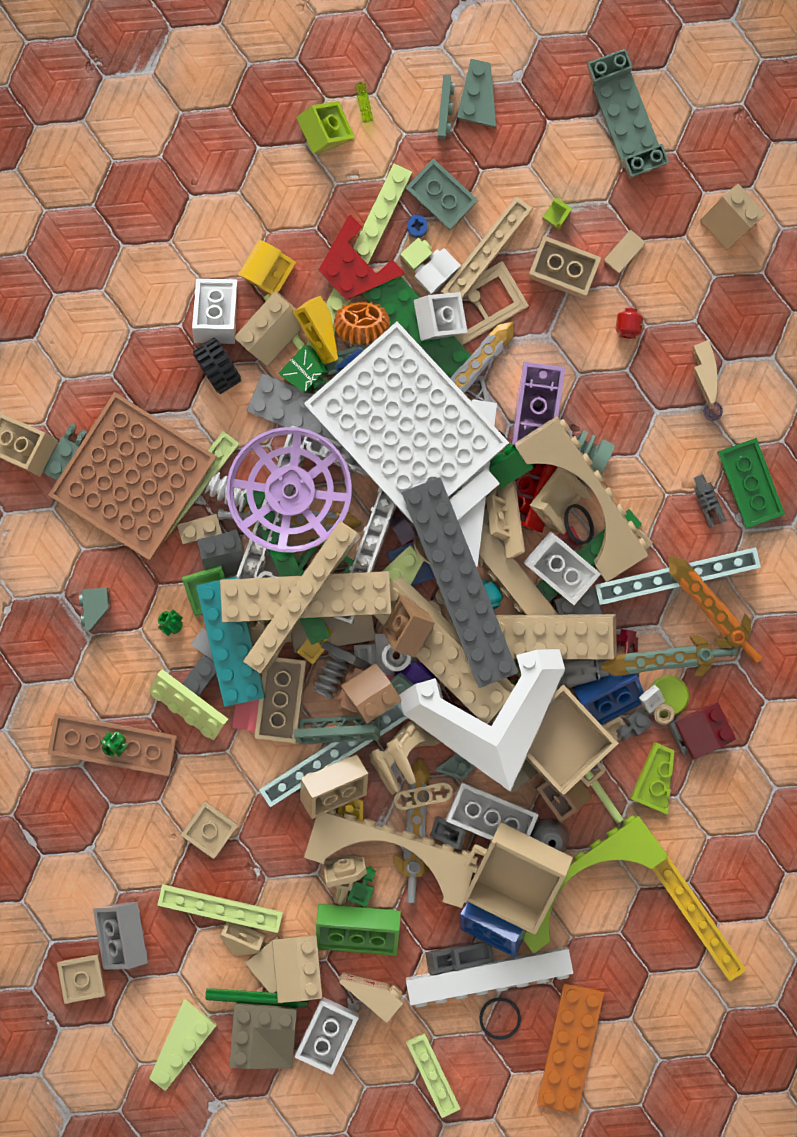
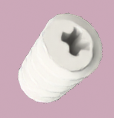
M220 472L214 475L205 490V494L209 490L211 497L218 494V501L225 497L224 504L228 505L226 494L228 476L220 479ZM234 487L236 507L240 505L239 512H242L247 504L243 496L247 489L242 491L241 488Z

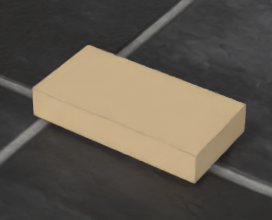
M630 229L603 261L619 274L646 242Z

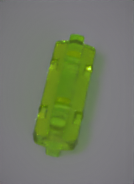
M357 83L355 88L358 94L360 112H362L363 123L373 121L372 111H370L369 96L366 93V83Z

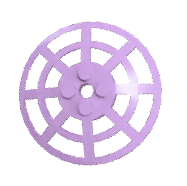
M283 427L258 435L241 449L230 468L226 494L231 515L238 527L248 538L269 550L294 553L306 551L322 544L331 535L339 521L344 522L352 499V482L345 460L331 442L310 430L298 427ZM293 435L292 447L279 448L267 454L260 445L261 442L275 436ZM301 436L318 441L328 448L331 454L324 460H321L313 453L301 449ZM253 449L260 460L253 467L248 481L235 479L241 462ZM291 454L290 465L278 468L272 461V458L279 455ZM299 455L311 459L317 465L307 473L304 469L298 467ZM336 460L339 462L345 477L346 493L334 492L333 480L327 467ZM265 464L272 473L268 477L266 484L254 482L259 470ZM321 472H323L327 482V491L315 490L313 479ZM288 485H293L296 488V493L291 497L286 496L284 493ZM234 487L247 489V500L253 514L243 521L235 505ZM253 490L265 492L268 503L259 510L254 502ZM314 498L326 500L322 511L317 517L309 509ZM332 501L344 502V507L338 520L326 532L320 522L327 515ZM273 509L282 514L281 527L270 523L264 516ZM302 513L309 522L301 527L290 528L291 516ZM259 521L268 529L280 533L278 545L260 539L248 527ZM314 528L320 536L317 540L305 545L286 546L288 534L303 533Z

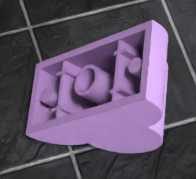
M523 362L515 407L512 444H515L559 415L565 367Z

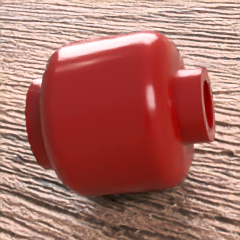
M625 308V311L617 314L616 332L622 338L636 339V336L642 332L643 316L637 313V309Z

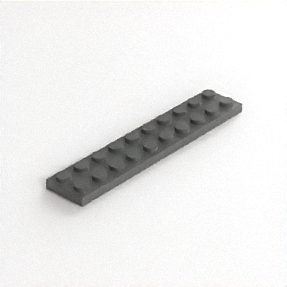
M441 477L402 491L401 494L478 688L517 674L518 670Z

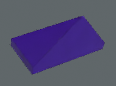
M414 662L401 671H394L395 676L401 672L414 684L431 679L437 680V677L423 663Z

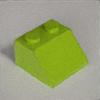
M339 101L312 105L296 117L313 154L329 151L355 138Z

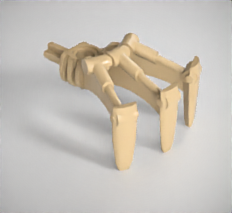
M410 721L403 725L394 738L387 743V748L384 751L376 749L369 754L371 763L391 795L400 791L391 769L393 762H396L407 782L412 785L416 782V779L407 759L409 752L412 748L435 746L441 743V741L427 733L414 721Z

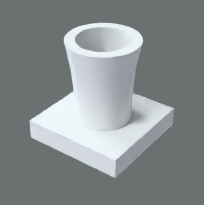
M375 634L377 665L384 674H394V671H401L409 664L417 663V657L400 653L399 659H394L392 654L397 651L393 650L385 634Z

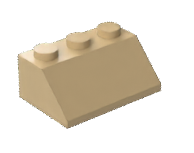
M274 292L234 338L251 354L269 366L300 332L302 327L293 313L296 308L280 293Z
M316 935L272 940L278 1003L322 999Z

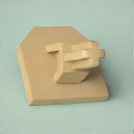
M348 855L326 860L323 864L327 888L336 886L334 903L337 905L345 904L348 890H352L353 882L358 881L367 874L364 857Z

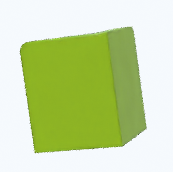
M555 197L542 219L559 230L571 213L572 208Z

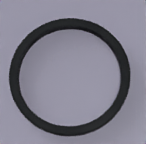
M573 504L568 506L564 513V525L568 535L578 544L589 543L594 535V525L590 514L581 505ZM572 508L581 510L588 520L590 533L585 541L576 538L569 527L568 514Z
M499 997L485 1003L481 1009L479 1020L482 1030L489 1037L502 1040L513 1036L517 1032L521 1023V1015L514 1002ZM496 1001H505L511 1004L518 1015L515 1029L504 1036H496L489 1033L483 1024L482 1018L486 1007Z

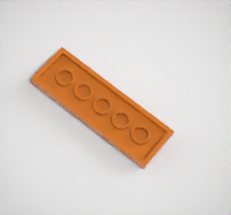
M563 982L537 1105L578 1114L604 991Z

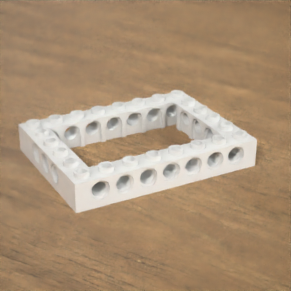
M288 434L283 448L292 447L293 435ZM301 436V449L313 453L321 460H324L331 454L328 448L318 441ZM324 437L340 452L349 470L370 477L339 442ZM291 454L281 455L277 467L290 465ZM299 455L298 467H302L305 456ZM337 460L332 463L334 465L341 467ZM293 485L286 486L284 490L286 496L291 497L294 489ZM381 488L378 489L377 500L374 507L371 508L369 522L364 527V535L360 546H357L354 563L349 568L350 573L372 572L396 508V505ZM266 496L262 507L267 504ZM273 509L272 511H274L276 516L273 524L276 525L279 522L280 525L283 515ZM257 521L252 533L263 540L258 529L260 522ZM261 525L263 527V530L266 531L268 529L264 525ZM272 530L269 533L267 542L271 541L273 538L271 537V534L273 532ZM251 539L249 540L236 575L238 579L280 577L264 570L270 554L267 548L258 545ZM337 616L334 618L353 624L356 616Z

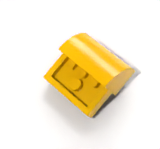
M258 240L238 275L272 295L274 292H279L296 262L274 246Z

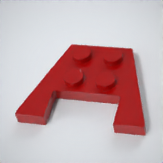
M351 214L347 217L319 268V272L346 301L405 274L393 259L379 272L375 273L348 244L363 230V227Z

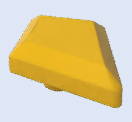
M357 799L339 807L337 813L344 815V812L356 815V819L363 821L364 800Z

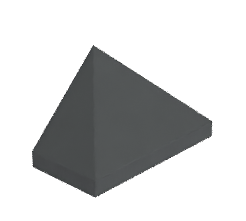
M436 816L430 836L461 850L467 830Z

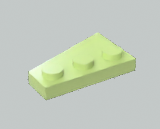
M410 545L382 572L389 571L390 583L397 578L403 577L411 585L424 560L419 557L414 547Z

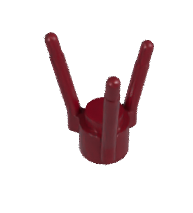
M621 629L620 634H616L617 647L619 642H621L620 646L625 647L624 654H628L629 648H632V646L633 653L638 652L636 631Z

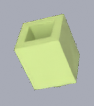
M417 238L400 254V258L415 272L432 255V247L426 240L421 241Z

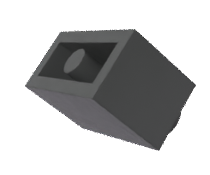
M203 655L182 684L200 697L217 674L214 661Z

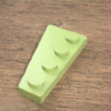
M184 999L149 1078L165 1091L217 1025L186 999Z

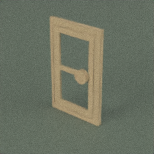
M503 261L486 270L466 294L469 301L475 302L485 320L467 330L468 333L455 335L454 337L463 346L529 307ZM499 277L514 303L488 317L479 302L480 293L476 289Z

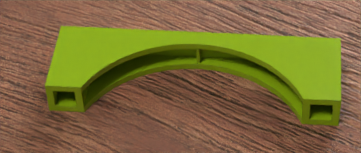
M634 815L629 816L623 821L624 826L619 829L614 827L606 833L608 836L603 841L600 839L589 845L591 848L586 853L581 851L573 857L574 861L570 864L566 877L536 935L526 931L523 940L533 954L551 941L549 921L553 904L563 886L578 872L593 864L609 860L632 861L653 869L668 858L666 852L639 815L636 817Z

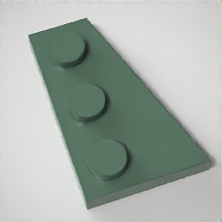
M476 59L470 60L457 114L458 120L496 128L491 63Z

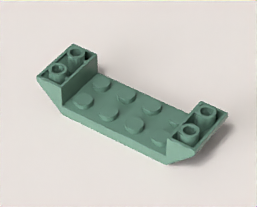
M626 48L588 62L587 67L592 89L620 162L630 178L669 164L663 144L659 145L632 76L631 71L633 67Z

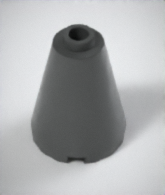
M546 818L539 820L535 823L530 837L546 845L553 839L554 842L549 846L563 853L569 844V834L566 827L556 819Z

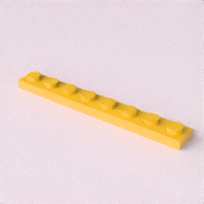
M669 856L655 866L653 871L729 982L747 971Z

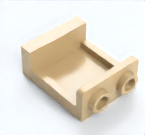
M558 467L530 506L550 530L565 534L566 528L563 521L566 508L576 504L581 497L589 499L591 495L586 490L587 486L577 479V475Z

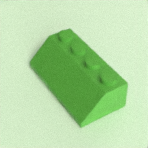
M318 904L316 922L317 948L320 950L397 956L401 911Z

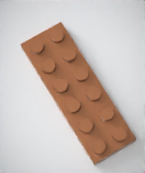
M55 713L48 754L170 776L177 735ZM107 732L111 734L119 732L125 737L127 748L120 757L116 754L114 757H109L102 751L103 745L100 742Z

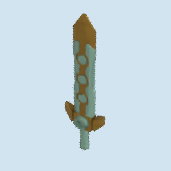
M691 635L689 637L696 646L620 654L614 659H607L601 665V669L613 676H620L645 671L699 665L694 676H703L711 668L710 664L713 663L714 657L736 656L737 648L713 649L708 644L709 642L701 636Z

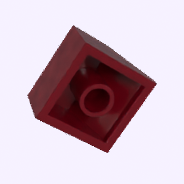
M718 702L706 705L675 722L693 760L736 740Z

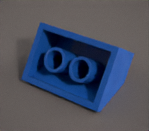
M609 673V676L600 677V680L580 684L573 688L578 701L601 725L641 705L639 697L644 693L637 674L613 676Z
M468 901L460 913L462 931L514 958L516 957L526 930Z

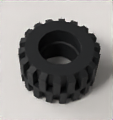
M212 338L193 350L195 359L217 393L222 394L241 382L240 374L216 338Z

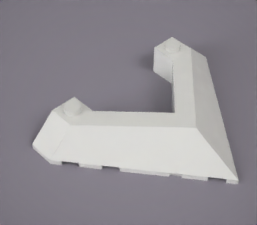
M560 649L534 650L517 655L522 676L492 726L443 700L440 685L436 679L417 683L399 694L402 700L403 714L511 792L515 779L527 757L528 750L531 748L545 717V712L554 697L558 683L565 672Z

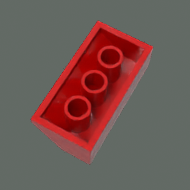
M535 463L533 469L515 480L522 528L540 533L543 532L545 523L531 508L530 504L558 466Z

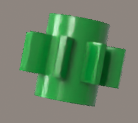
M173 609L170 612L164 611L158 618V623L160 624L158 629L167 636L171 633L177 634L183 627V622L181 621L183 617Z
M107 732L100 742L103 745L102 751L109 757H114L115 754L120 757L127 748L125 744L126 739L119 732H114L113 734Z

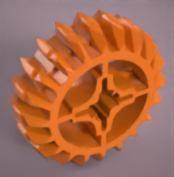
M365 300L363 302L356 301V303L349 302L348 306L342 305V308L337 310L334 318L338 337L343 338L344 342L350 341L351 345L356 343L359 346L361 344L368 346L369 343H373L390 327L388 313L385 312V308H380V304L374 305L373 302L366 303Z

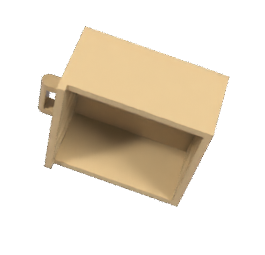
M558 685L532 746L528 750L526 760L558 794L565 795L579 780L587 787L592 785L606 771L600 761L619 743L614 740L564 685ZM597 765L600 771L589 781L586 780L584 776Z
M500 822L488 849L474 845L464 865L466 869L474 872L475 875L463 902L466 903L468 901L536 935L566 877L573 857ZM475 853L484 856L479 867L471 862Z

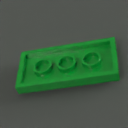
M757 438L717 452L745 529L785 515Z

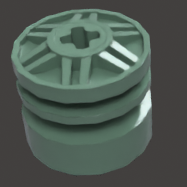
M583 429L582 433L577 437L581 444L579 449L583 455L587 453L593 464L590 466L594 472L598 470L602 475L615 444L602 439L598 446L594 445L596 436L592 434L587 442L585 439L588 431Z

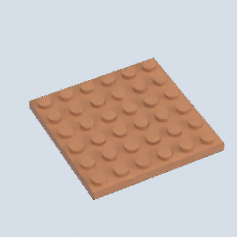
M114 392L48 496L152 561L216 461L217 456Z

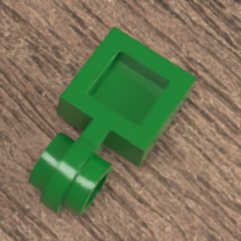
M372 866L366 867L367 874L362 877L364 879L363 882L355 881L353 883L347 900L367 907L374 889L367 882H372L376 873Z

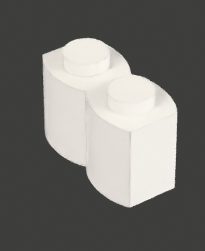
M445 248L441 251L437 249L429 257L431 259L430 262L426 265L422 263L415 270L416 275L414 279L429 295L436 293L461 267Z

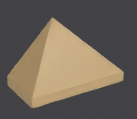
M226 922L220 938L233 956L258 953L265 935L243 925Z

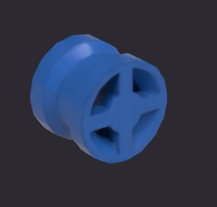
M421 215L412 216L407 223L408 233L414 238H421L426 234L428 227L426 219Z

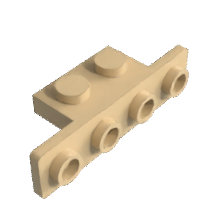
M515 480L503 488L498 486V497L494 495L486 497L490 533L504 540L506 558L512 559L525 552Z

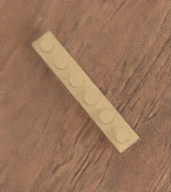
M516 196L441 293L461 292V298L463 299L533 211V208Z

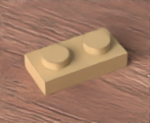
M217 514L177 525L183 545L195 542L197 539L222 534Z

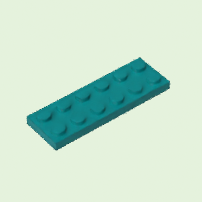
M235 576V577L226 578V579H222V580L238 579V577ZM220 580L196 585L224 707L265 698L260 673L243 662L254 646L248 621L222 622Z

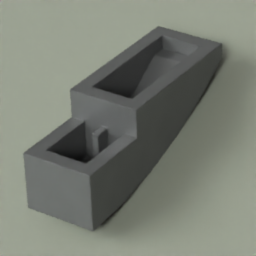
M485 942L425 952L428 972L432 974L465 969L494 961L492 946Z

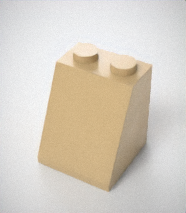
M737 184L700 221L721 245L728 250L757 225L766 214L746 191Z

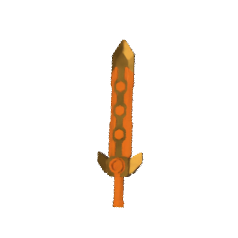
M670 556L668 558L669 573L705 612L706 616L722 635L726 637L714 639L717 645L730 649L741 646L750 656L753 663L761 661L762 656L747 641L750 636L749 633H751V619L744 614L740 625L739 621L720 602L685 559Z

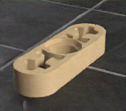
M444 782L405 790L395 795L394 804L400 810H407L449 800L452 797L453 790L448 783ZM441 786L449 789V793L446 794L445 798L442 795H436L437 800L432 801L433 795L430 788L434 787V792L439 791ZM426 790L429 793L428 801L420 802L417 799L418 792ZM410 792H414L416 805H412V801L406 802L404 807H402V804L397 803L400 795L408 798L411 797Z

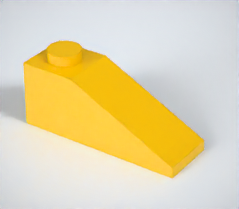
M318 296L305 302L294 310L293 313L322 363L327 364L336 361L338 355L331 313L322 297Z

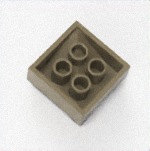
M235 1003L229 1067L242 1069L293 1068L298 1007Z

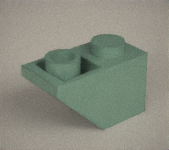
M109 588L84 589L82 594H79L80 607L83 606L84 615H81V625L85 627V631H92L111 609Z

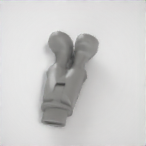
M563 659L565 672L558 685H564L570 689L575 685L600 680V677L609 676L608 672L601 669V665L606 660Z

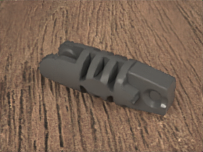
M703 474L694 477L697 486L694 490L709 527L715 525L710 512L714 508L718 519L722 523L727 521L711 482L707 483Z

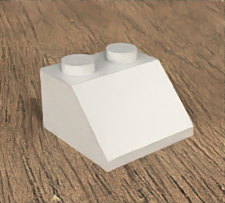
M461 292L427 295L414 300L421 341L468 333Z

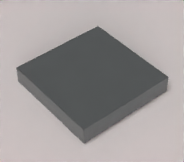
M324 641L321 647L363 670L372 666L369 662L328 641Z

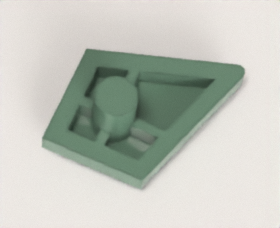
M455 754L435 768V771L465 780L474 768V765L460 755Z

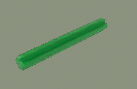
M207 988L205 992V1000L304 1008L308 1000L278 1003L277 993L215 988Z

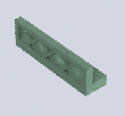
M359 715L300 719L299 729H294V738L299 744L380 740L381 716L372 720L375 721L373 725H365L366 723L362 721ZM348 722H354L357 726H345V725H346ZM329 723H334L337 727L325 726ZM314 724L317 727L305 729V725Z

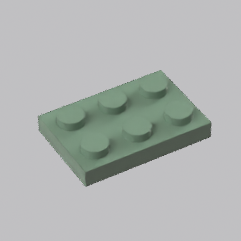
M434 158L405 188L449 231L478 202V199Z

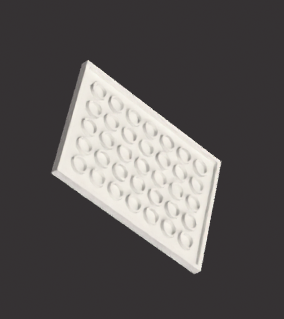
M398 322L393 324L304 403L309 411L411 522L412 519L401 494L402 491L441 477L448 497H450L509 444L503 435Z

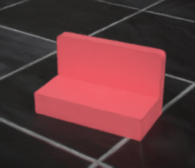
M259 699L235 704L233 728L255 732Z

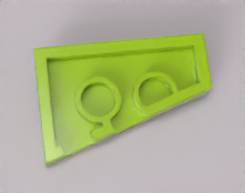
M656 742L653 743L630 799L668 815L674 750Z

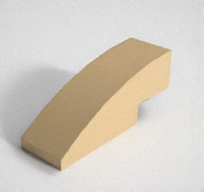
M709 340L693 346L692 353L698 366L694 367L693 374L709 409H712L716 399L718 377L714 353Z

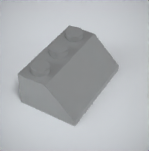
M138 902L93 908L103 970L130 969L147 964V950L144 943V932L141 925Z

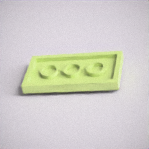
M163 669L157 674L148 691L154 699L163 702L170 711L179 714L186 723L195 726L201 731L202 735L211 738L213 741L228 720V718Z

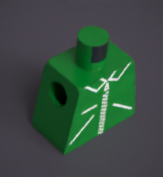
M304 345L278 374L302 392L310 393L314 389L318 392L326 385L323 379L329 371L315 350L309 345Z

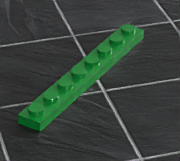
M253 490L254 502L259 510L263 505L265 492ZM245 493V494H243V496H244L245 501H246V503H247V505H248V507H249L248 500H247V494ZM271 511L264 518L270 523H274L276 516L274 511ZM260 523L258 529L263 540L267 541L271 530H263ZM273 531L271 534L273 538L269 543L278 545L280 533ZM268 549L280 577L302 576L293 553ZM322 617L300 618V622L311 645L330 637Z

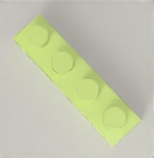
M423 1033L406 1041L441 1118L460 1110L457 1099L426 1034Z

